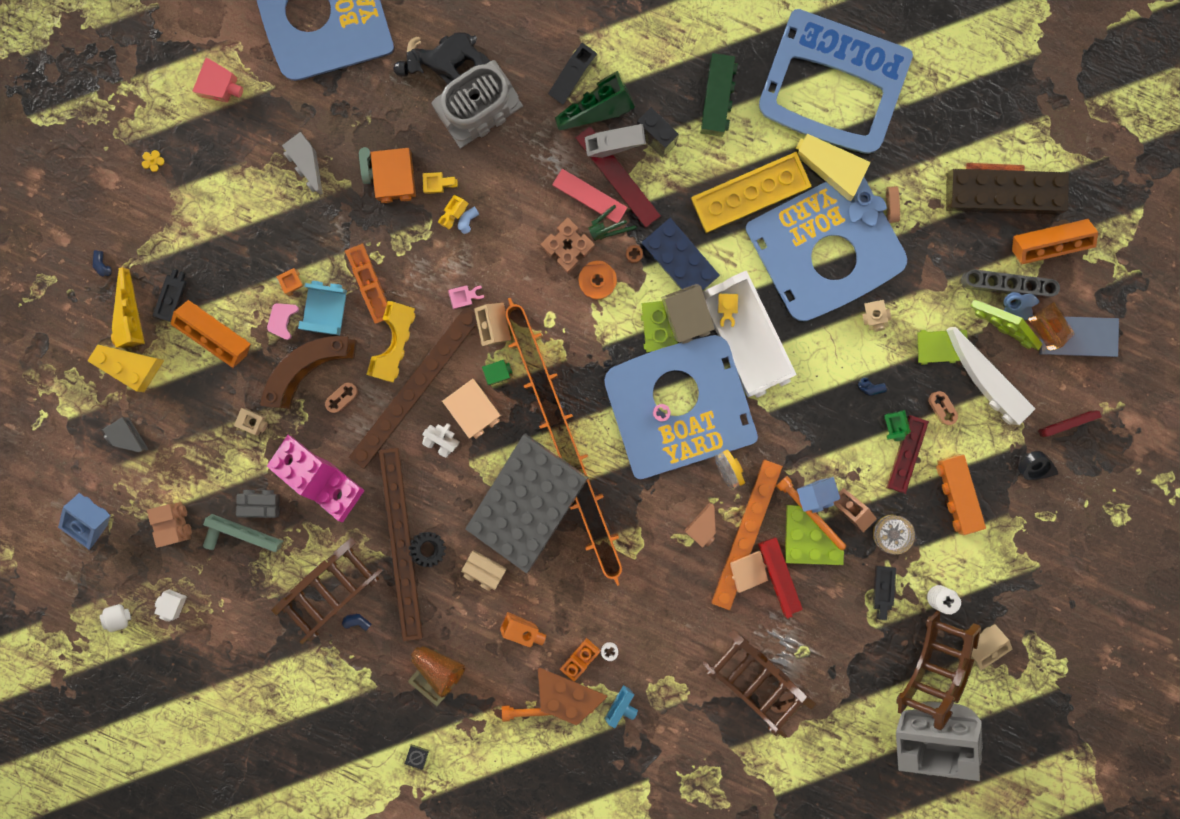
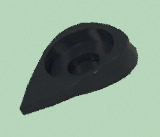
M1041 451L1027 453L1018 466L1020 474L1027 480H1039L1058 475L1057 468L1051 459Z

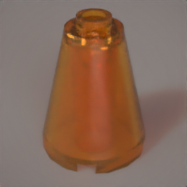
M425 646L415 648L411 654V662L441 698L450 693L452 690L450 687L453 684H457L465 672V666L462 663Z

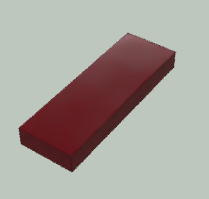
M1098 410L1089 411L1041 428L1038 431L1041 437H1048L1096 420L1102 416Z

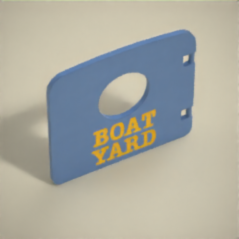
M257 0L262 22L282 74L290 80H302L391 54L394 50L380 0H329L331 5L329 20L322 28L313 32L300 31L289 23L286 17L288 0Z
M863 177L857 191L867 189L873 194L866 179ZM827 182L749 221L745 228L791 316L798 321L811 320L863 296L902 272L907 265L906 253L884 212L878 211V219L874 226L865 224L861 219L853 223L849 218V207L854 203V198L852 201L847 200ZM861 196V197H860V200H861L862 202H866V201H867L866 197H864V196ZM839 236L851 243L856 252V265L850 275L840 280H829L816 272L812 265L811 254L815 244L822 238ZM761 238L764 240L767 248L761 250L757 242V240ZM788 290L791 291L795 298L791 302H789L784 293Z
M712 335L694 339L688 343L668 346L612 367L606 373L604 379L605 387L633 474L637 479L651 477L720 455L727 449L729 451L754 444L757 441V431L728 342L723 337ZM728 357L731 368L724 369L722 358ZM679 370L686 372L695 380L698 386L699 395L695 406L684 415H670L668 420L658 421L653 415V410L656 406L653 398V388L656 381L668 371ZM658 408L659 412L656 411V415L662 418L666 417L665 413ZM746 413L749 424L742 425L739 415Z

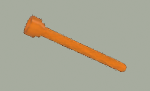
M788 476L784 477L776 487L780 491L787 492L802 508L799 494L791 483L792 480ZM812 510L805 511L840 550L846 549L845 543L817 513H812Z
M502 706V722L510 721L514 717L549 715L542 712L541 708L514 709V707Z

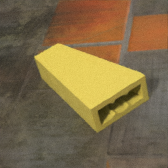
M809 134L806 135L805 139L801 138L796 147L799 150V159L843 197L852 201L870 162Z

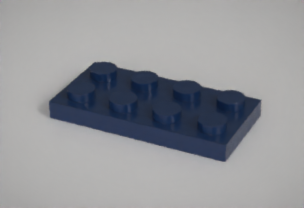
M671 218L641 242L644 248L680 289L698 284L703 291L720 276Z

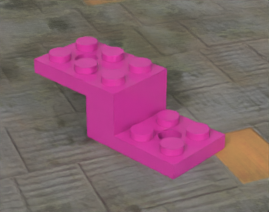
M287 435L266 466L299 495L315 501L342 523L365 491L332 463L314 455L290 435ZM292 457V458H293V461H292V463L289 465V460H290V458ZM342 491L341 498L337 500L338 493Z

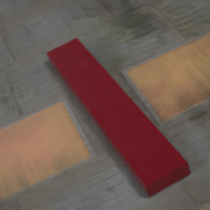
M591 126L575 137L586 153L585 137L596 134ZM614 155L603 158L590 157L645 228L661 217Z

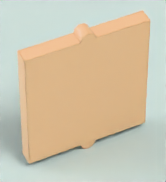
M760 551L730 563L733 573L732 579L735 580L739 593L768 581L765 570L766 565L763 563Z

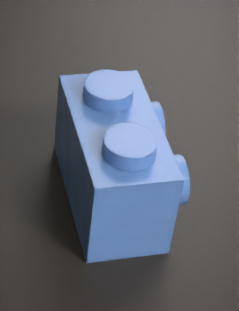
M834 477L818 480L797 489L803 511L812 510V513L824 510L823 508L833 506L834 502L840 499Z

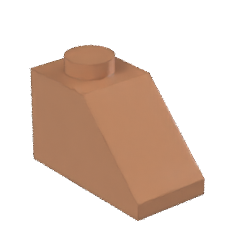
M845 488L839 492L840 499L834 502V506L850 522L864 532L877 518L867 506Z
M709 503L684 530L702 548L705 545L708 547L715 539L713 537L716 534L715 508L712 503Z

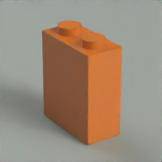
M402 148L371 152L375 198L381 201V203H391L393 199L410 201L412 197H416L410 149Z

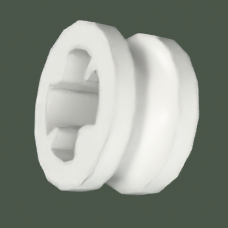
M607 642L602 646L601 655L605 660L613 661L618 656V648L614 643ZM610 647H613V652H615V654H610L609 656H606V651L604 650L606 648L610 649Z

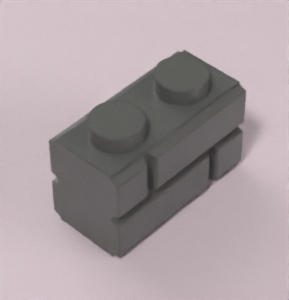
M243 490V493L237 494V517H279L280 494H274V490H262V494L255 493V490Z

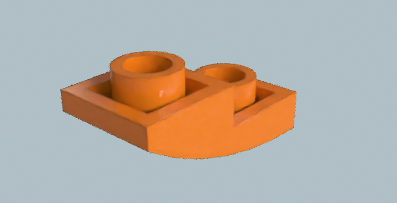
M586 638L562 665L560 670L575 682L601 650Z

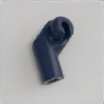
M94 250L92 265L99 276H110L112 269L103 263L104 252Z
M866 377L861 378L858 383L860 390L869 396L887 392L885 383L874 385Z
M360 614L347 615L342 621V626L345 629L358 625L365 632L372 625Z

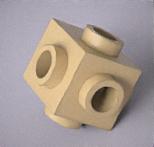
M884 300L865 303L866 313L862 314L864 325H868L869 330H874L875 332L889 327L888 321L892 320L890 309L885 308Z

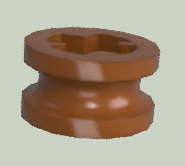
M632 245L628 247L626 259L630 263H638L642 259L643 251L639 246ZM633 249L637 250L636 253H640L636 259H632V256H629Z

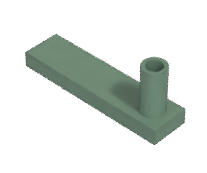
M214 514L206 517L203 524L209 527L203 547L209 550H214L220 532L273 552L278 551L283 544V540Z

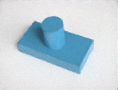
M624 685L604 718L608 725L616 728L622 716L633 720L638 712L637 709L629 705L634 697V693Z

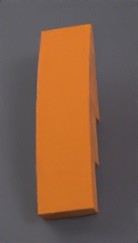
M362 243L345 250V253L352 266V271L360 287L361 294L376 324L384 321L382 319L387 306V300L365 246Z

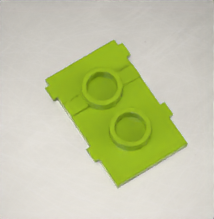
M663 302L641 303L643 314L641 315V321L644 324L645 334L644 350L646 352H653L678 344V341L674 338Z
M920 330V332H917L918 363L924 365L928 362L949 361V363H956V361H960L947 331L926 332V330ZM959 330L967 338V330Z

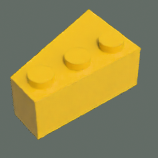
M97 345L88 362L136 392H145L164 360Z

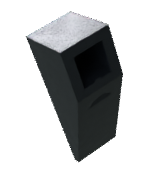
M582 42L570 57L548 95L564 105L597 62L598 54Z

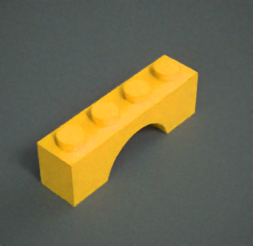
M387 302L382 320L391 329L392 341L384 353L371 357L366 375L394 382V379L397 378L399 374V361L404 357V344L410 336L409 327L415 319V308L396 302Z

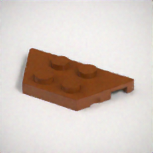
M542 668L538 669L541 711L577 726L607 698V695Z

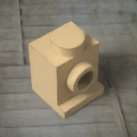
M241 408L234 426L254 435H259L260 432L263 433L268 423L265 422V416L247 408ZM253 419H256L257 421L255 426L251 424V421Z

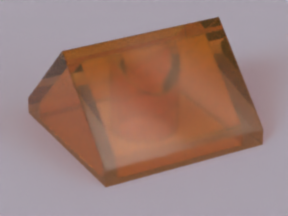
M1054 302L1028 318L1049 350L1063 347L1075 334Z

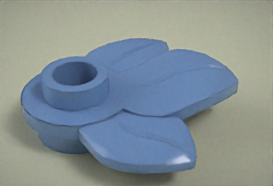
M861 189L857 191L854 196V203L849 207V218L853 223L861 219L865 224L874 226L878 219V211L887 209L886 203L880 196H874L871 191ZM861 196L866 197L867 201H866V202H862V201L860 200V197H861Z
M1012 292L1004 299V311L1019 316L1024 320H1032V307L1037 305L1039 300L1032 294L1021 295L1018 292Z

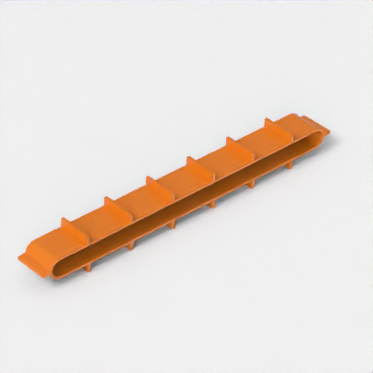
M508 298L510 306L506 310V318L515 342L508 346L511 350L518 348L526 368L530 383L524 385V388L533 387L546 421L545 424L539 427L540 429L548 427L557 453L563 459L510 321V313L516 309L521 310L525 316L583 472L588 477L582 459L588 457V454L580 456L567 423V419L573 417V415H564L551 381L557 378L558 375L557 373L549 375L537 344V340L543 338L541 333L534 335L524 309L520 305L514 304L511 298ZM588 478V485L619 564L617 572L611 574L605 570L578 497H576V503L571 505L570 509L579 508L591 543L587 544L585 548L586 550L594 548L604 575L609 579H614L618 586V577L622 572V566L613 541L618 539L619 536L618 533L610 535L597 500L604 497L603 493L595 495Z

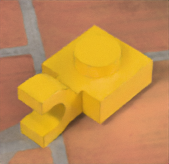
M442 172L423 173V192L425 194L444 193V187H458V181L455 177L443 178Z

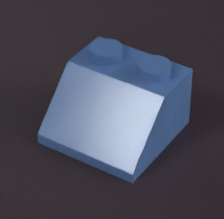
M79 493L63 507L58 528L87 549H90L107 527L110 515L105 509L94 504L90 498L84 497Z

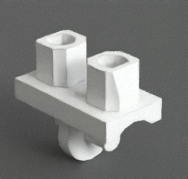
M448 423L445 427L438 424L436 428L429 425L422 434L424 436L422 444L428 448H432L435 443L439 444L441 447L438 453L445 458L457 448L460 442L453 438L454 433L449 431L451 425Z

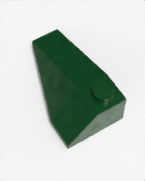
M616 71L600 80L596 84L598 87L591 93L587 91L583 94V99L579 103H572L556 116L555 120L559 131L619 117L635 108L632 97L620 73Z

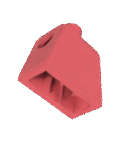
M205 58L192 91L202 98L228 102L231 95L240 98L243 94V87L236 84L237 77L232 72L209 58Z

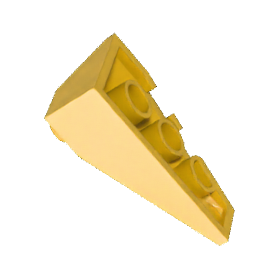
M123 267L119 268L112 321L113 334H111L112 343L116 348L122 349L145 344L130 270Z

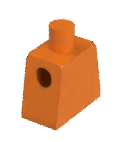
M507 612L500 628L503 638L527 647H532L533 642L542 646L546 639L545 634L538 632L539 629L536 624Z

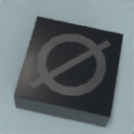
M411 744L405 764L423 770L429 750Z

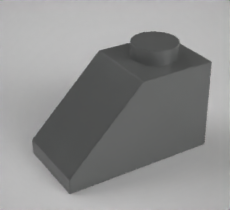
M122 417L102 429L105 433V440L112 446L136 452H146L149 450L129 417Z

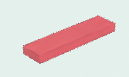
M561 169L552 184L553 187L600 215L611 206L616 205V208L605 217L614 223L620 222L628 208L564 169Z

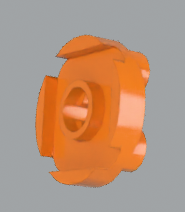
M603 261L589 262L579 274L580 289L585 296L591 299H604L611 295L616 287V273L610 265ZM595 275L603 278V282H600V285L592 282V279H595Z

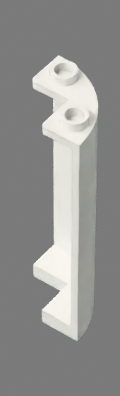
M747 271L732 276L726 281L703 291L714 328L718 336L723 337L730 346L734 363L747 397L755 395L757 398L766 394V389L776 384L783 386L790 383V378L797 374ZM718 294H738V313H732V317L735 320L734 327H731L729 319L724 321V327L720 326L723 313H718Z

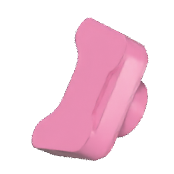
M274 304L267 325L268 331L286 340L291 339L292 335L288 331L287 325L290 316L297 313L299 307L290 304Z

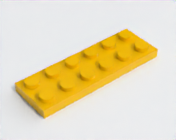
M794 152L691 197V201L705 233H708L805 191L812 186L797 152Z

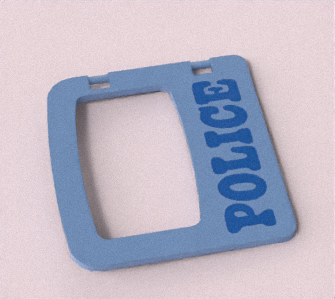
M795 9L789 17L760 97V112L764 117L801 134H809L829 144L860 153H873L880 148L912 61L913 53L910 49L807 11ZM790 29L796 30L794 39L788 37ZM798 58L818 63L857 77L880 88L883 95L869 134L863 136L836 129L803 117L778 105L776 99L790 60ZM771 82L777 84L774 93L768 91Z

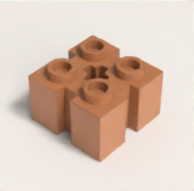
M567 217L557 227L558 234L555 237L550 234L540 245L551 258L556 255L559 258L557 264L569 274L579 264L577 258L580 255L585 258L595 248V244L585 234L580 237L577 234L579 228ZM566 242H567V243H569V242L572 243V244H571L572 249L569 250V249L567 248V249L565 250V249H564V247H565V246H564V243H566Z
M182 502L147 510L150 525L153 526L154 530L152 534L156 548L191 539L192 529L185 522L184 517L187 516V510Z

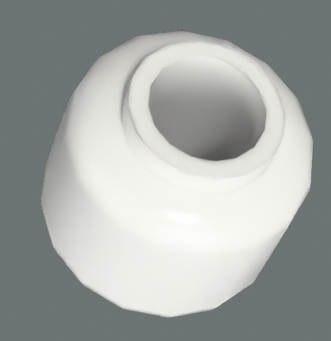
M121 604L105 608L100 615V620L104 630L107 629L109 632H115L127 628L131 615L128 608L124 609Z

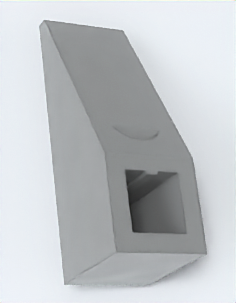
M643 124L599 132L585 137L587 156L603 158L646 144Z
M299 132L282 145L286 150L283 154L290 162H295L297 165L295 170L301 177L305 176L308 182L306 184L313 193L316 191L321 195L323 192L316 151L306 137Z

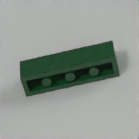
M712 53L701 134L723 137L725 131L729 130L730 120L727 119V112H731L732 101L729 98L730 93H734L735 82H732V76L736 75L738 63H734L735 56Z

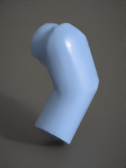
M475 206L464 212L459 218L458 229L463 234L470 232V220L479 215Z

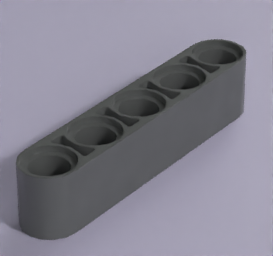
M971 270L964 273L961 277L962 286L973 290L1005 294L1018 292L1021 295L1032 294L1037 298L1053 297L1060 291L1059 283L1056 280L984 270ZM969 275L975 277L974 284L970 283ZM989 277L994 280V286L988 284ZM1008 279L1013 282L1012 289L1007 286ZM1027 282L1032 285L1031 291L1026 288ZM1046 284L1051 288L1050 293H1047L1045 290Z

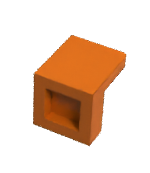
M295 268L276 276L284 293L288 296L293 295V291L304 287L299 277L300 273Z

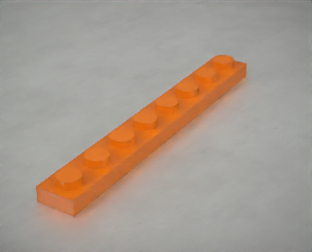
M763 460L713 596L712 604L728 610L731 609L737 588L735 580L732 579L733 573L730 563L751 554L783 466Z

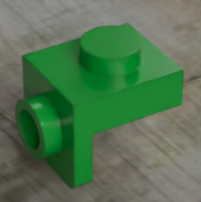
M905 410L884 415L889 434L886 436L887 440L901 441L906 439L905 436L911 431Z

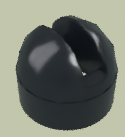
M407 61L396 62L393 67L394 72L398 76L407 77L409 73Z

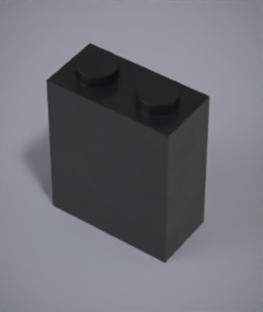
M652 107L637 121V125L643 124L645 141L664 158L676 145L679 134Z

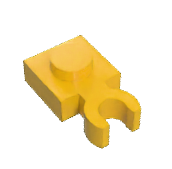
M453 195L444 209L446 213L440 217L438 223L450 229L453 226L454 219L460 218L469 203Z
M718 294V313H723V317L720 320L721 327H724L726 319H729L731 327H734L735 320L732 317V313H738V294Z

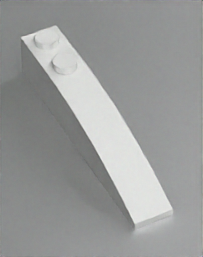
M949 327L947 329L948 335L963 367L975 385L990 401L989 405L995 411H999L1003 415L1002 419L1009 425H1020L1035 408L956 327Z

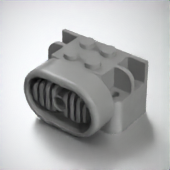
M495 60L469 69L450 82L443 90V93L432 101L435 112L460 149L477 137H484L490 132L489 129L495 125L496 127L502 125L506 121L505 118L523 107L512 84ZM473 94L480 95L477 100L470 99Z
M933 701L922 702V704L935 709L939 708L942 703ZM953 704L950 710L953 714L941 731L934 728L935 719H933V716L916 709L903 711L896 730L898 770L980 781L983 748L982 723L977 714L966 706Z

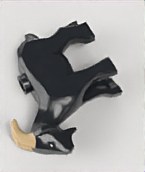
M458 32L450 37H443L439 41L440 45L433 50L416 48V46L421 44L420 37L412 38L407 47L409 73L421 72L423 74L424 71L421 66L424 64L442 77L447 85L461 76L456 69L465 60L473 61L475 66L485 65L490 60L474 48L477 37L465 32Z

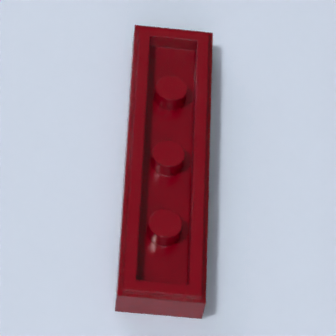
M909 415L908 418L911 432L905 436L906 439L901 440L886 486L888 489L904 494L907 492L929 421Z

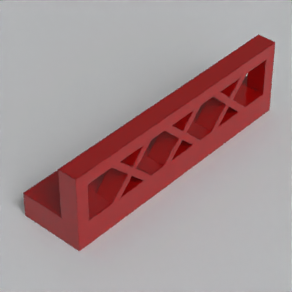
M774 537L757 543L783 615L787 619L793 617V613L803 609L778 540Z

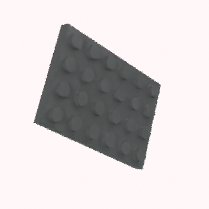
M523 434L465 529L522 571L528 573L589 477L527 434Z

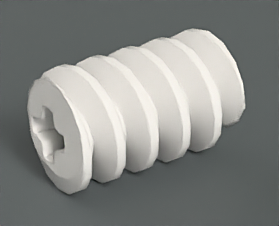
M936 585L927 594L929 605L942 613H956L961 606V599L958 594L944 586Z

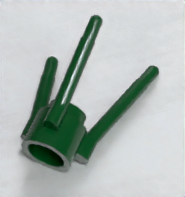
M613 205L597 219L591 221L592 226L588 227L594 241L635 230L637 226L608 232L627 223L624 220L609 227H605L603 222L599 223L616 208V205Z

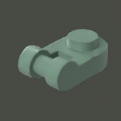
M363 147L359 150L361 177L363 184L372 183L373 171L370 164L371 152L368 148Z

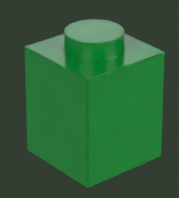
M504 359L482 367L489 386L511 379L510 374L513 373L510 363H506Z

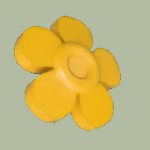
M156 150L152 151L151 155L148 152L142 155L145 160L142 162L144 169L150 168L152 172H156L159 170L158 165H164V159L160 157V153Z

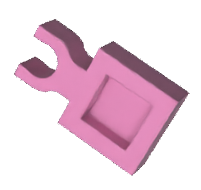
M468 286L448 290L452 308L457 309L472 305L471 299H483L484 295L477 296L475 294V291L480 290L482 287L477 286L471 291L468 290Z

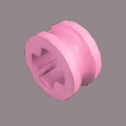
M658 404L653 410L655 419L661 422L668 420L671 414L669 407L664 404ZM660 407L663 410H667L666 417L664 418L656 415V411L659 412L657 409Z

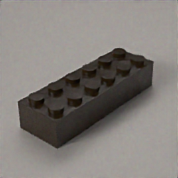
M952 169L947 173L946 211L1060 215L1068 211L1069 172Z

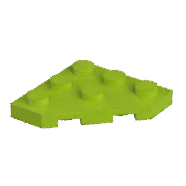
M974 299L970 306L975 311L974 314L977 317L995 325L1000 332L1018 340L1027 349L1032 347L1039 350L1043 343L1023 318Z
M787 505L785 562L843 565L844 550H840L799 505Z

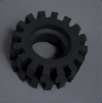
M421 532L419 535L414 536V540L410 541L409 556L419 566H436L438 562L443 560L442 556L446 554L444 553V549H446V546L443 545L445 543L444 540H441V537L436 535V533ZM425 542H430L434 546V552L429 557H424L420 551L422 544Z

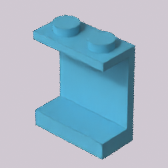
M312 281L311 284L305 283V287L308 288L304 318L303 321H299L298 329L340 336L347 291L342 289V285L331 283L329 287L323 286V282Z

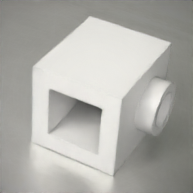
M170 589L164 591L155 603V614L160 615L159 618L164 621L179 618L187 596Z

